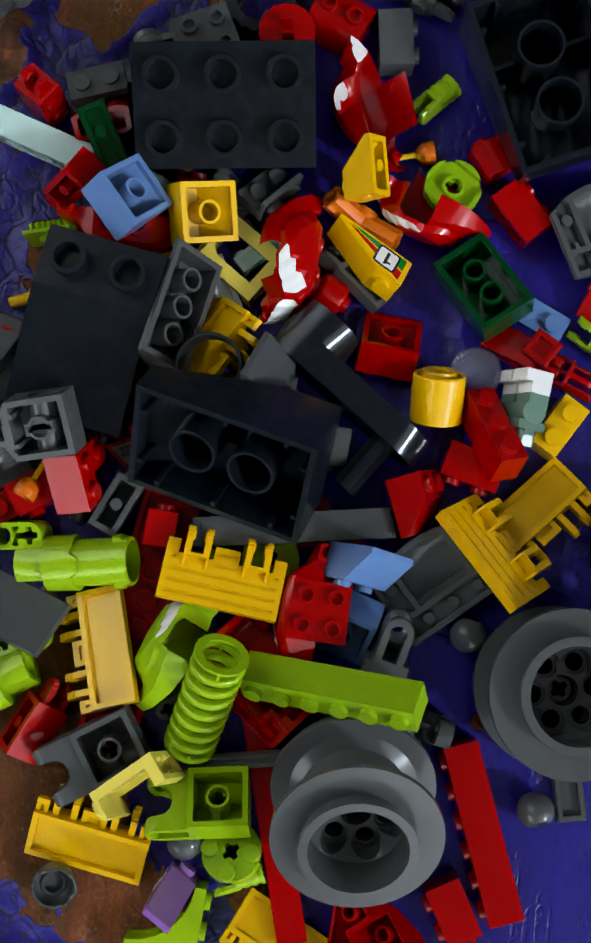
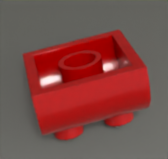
M315 0L309 11L316 27L315 42L342 58L343 50L347 46L351 35L363 44L376 23L378 10L362 0Z

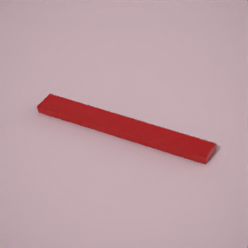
M243 722L247 751L277 749V746L271 748L265 745ZM273 767L250 768L277 943L307 942L300 892L291 886L278 871L270 851L269 830L275 811L270 790Z

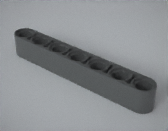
M393 508L315 511L298 543L396 538ZM222 516L190 518V525L197 526L196 539L193 541L192 548L205 547L204 540L209 529L215 530L212 547L247 546L249 538L255 539L257 545H267L268 543L292 544Z

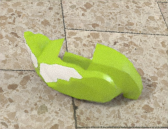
M176 601L164 607L147 632L135 656L136 670L143 684L142 689L139 690L140 702L135 703L137 707L142 711L153 708L168 696L177 684L184 680L195 643L199 638L208 635L195 627L193 623L208 632L211 620L218 611Z

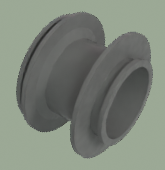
M551 605L529 608L512 615L489 635L478 654L473 672L472 689L475 708L481 724L490 738L503 751L519 760L531 770L545 777L564 782L591 781V691L586 693L583 688L585 680L591 677V610ZM573 653L575 664L573 667L567 668L565 658L568 654ZM546 660L545 669L541 672H537L540 666ZM553 681L558 683L556 685L558 690L556 693L551 692L553 690ZM533 685L535 689V694L531 698V688ZM581 706L582 716L579 720L574 721L572 712L575 707ZM551 710L553 719L549 724L544 725L542 715L545 711Z
M333 716L309 725L290 740L274 764L270 782L271 799L275 811L270 824L269 845L273 861L284 879L299 892L314 900L329 905L349 908L372 907L392 902L404 897L422 885L439 864L446 840L443 815L435 800L437 785L435 770L424 746L407 731H397L392 727L379 724L368 725L354 718L338 719Z

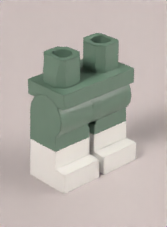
M531 367L499 371L497 382L504 384L501 403L524 448H532L535 433H544L545 424L541 422L546 416L554 378L553 373Z

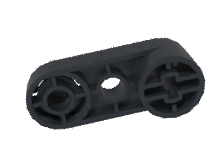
M311 297L307 298L273 337L296 363L295 372L329 403L343 407L341 413L369 437L367 442L333 478L345 492L353 497L389 456L401 465L409 468L429 445L425 437L408 419L344 363L360 346L359 340L354 333L326 306Z

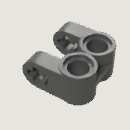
M425 709L418 732L406 731L418 740L449 749L455 732V722L446 714Z

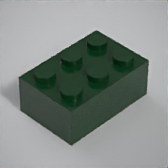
M483 232L433 263L435 280L483 343H486L533 312L534 297Z

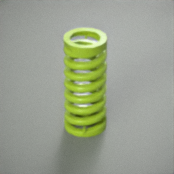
M212 633L204 635L195 643L189 667L186 669L185 678L182 681L181 690L178 693L177 701L174 704L170 722L167 725L163 739L168 753L183 763L201 764L207 762L216 751L217 744L225 728V723L229 717V712L233 707V702L241 686L242 678L249 665L250 657L248 651L238 640L228 635Z

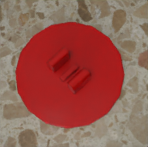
M282 3L271 7L264 13L259 22L258 36L260 40H315L316 27L312 16L304 8L296 4Z

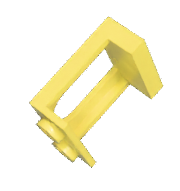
M238 216L239 237L268 261L250 283L217 254L216 250L223 242L201 243L197 250L223 267L219 278L237 292L246 305L251 307L265 291L261 279L274 274L276 252L278 249L268 241L260 244L261 235Z
M167 750L148 752L89 793L93 801L92 808L95 814L102 818L104 822L127 817L131 813L122 798L123 795L149 777L154 786L177 783L186 775L177 760Z

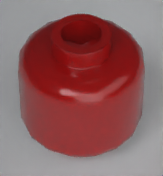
M329 273L322 277L319 276L318 281L308 295L326 306L334 314H337L338 311L344 313L351 302V298L348 297L349 287Z

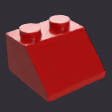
M367 311L355 371L363 372L367 375L383 376L395 381L412 383L413 372L416 369L420 354L423 322L377 312L372 315Z
M435 469L422 470L385 480L401 539L423 533L443 498L444 483L440 474H437Z

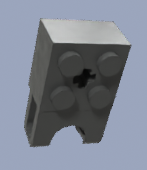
M396 607L386 611L371 651L365 650L360 663L362 671L400 678L407 677L409 672L407 655L414 639V628L411 616L406 610ZM395 627H402V630L400 631H394L392 629Z
M128 704L116 707L37 747L32 756L38 765L57 761L63 763L68 768L69 781L60 786L53 795L56 806L63 807L91 793L142 756L152 752ZM108 741L115 742L118 745L116 751H113V748L107 749L106 744Z

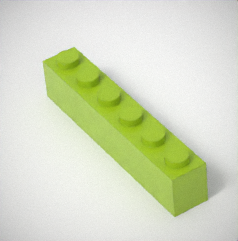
M250 650L249 665L242 678L240 689L243 696L251 701H265L274 703L279 707L299 708L308 713L319 712L329 714L338 719L354 718L368 725L379 724L389 726L397 731L409 730L418 732L428 703L425 685L422 681Z

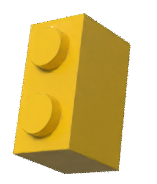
M567 393L558 398L541 422L545 424L544 433H535L531 449L547 461L556 458L590 413V410Z

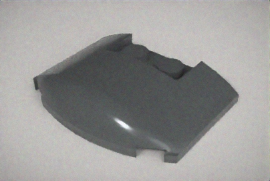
M588 184L565 197L548 216L574 280L591 277V184Z
M441 525L419 534L402 546L395 554L413 559V566L385 592L373 590L379 600L386 605L385 608L387 610L398 607L410 614L414 628V639L412 642L414 647L493 593Z

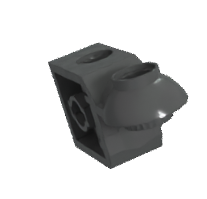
M225 1L171 19L167 32L158 34L156 29L146 28L138 31L133 36V42L240 41Z
M73 385L17 393L1 405L0 462L9 459L11 456L17 462L73 455L87 444Z

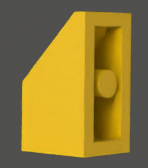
M365 133L342 170V190L346 201L363 203L391 197L385 136Z

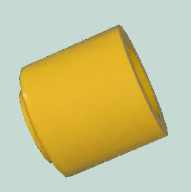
M426 366L415 370L412 376L410 421L423 426L440 428L460 425L463 415L466 376L454 368L444 366Z

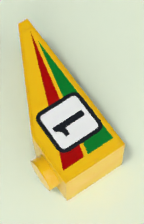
M342 213L327 232V236L361 283L379 297L388 301L401 286L412 263Z

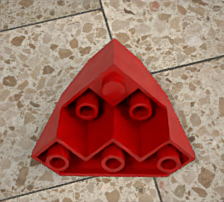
M388 903L362 908L333 906L328 943H426L420 932L398 908Z

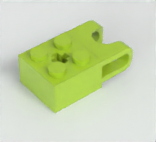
M248 765L188 768V770H183L186 776L177 783L154 786L150 777L147 779V788L151 794L172 800L171 807L164 814L151 816L146 820L144 835L148 839L153 841L251 838V776ZM218 801H224V803L218 805Z

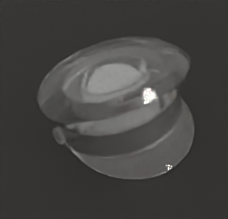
M474 347L462 351L455 357L450 367L466 376L465 393L470 389L494 387L496 389L501 379V366L497 357L483 348Z

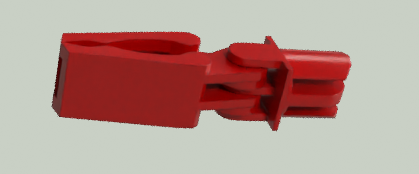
M511 327L505 329L486 343L481 341L479 344L482 350L514 368L531 367L553 373L552 387L558 389V392L561 389L587 404L590 403L591 372L576 365V360L572 361L557 354L548 367L543 370L521 353L523 347L532 337ZM566 366L570 368L568 372L564 371ZM560 377L563 378L562 383L558 382Z

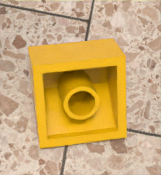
M235 180L180 181L167 184V195L173 202L168 208L171 245L175 243L176 238H181L188 244L239 241Z

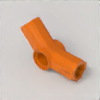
M335 186L326 193L322 200V207L336 220L342 213L395 251L403 236L402 230L378 218V215L369 207L357 202L346 201L341 187Z

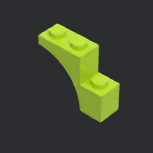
M197 880L193 895L179 913L167 934L159 927L142 930L128 929L123 943H198L199 941H205L208 922L202 921L204 910L210 911L213 892L207 891L209 881Z

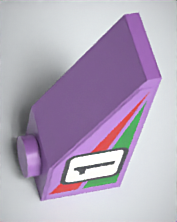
M176 858L153 885L142 911L145 917L166 934L177 919L198 880L195 868L187 861L180 862Z

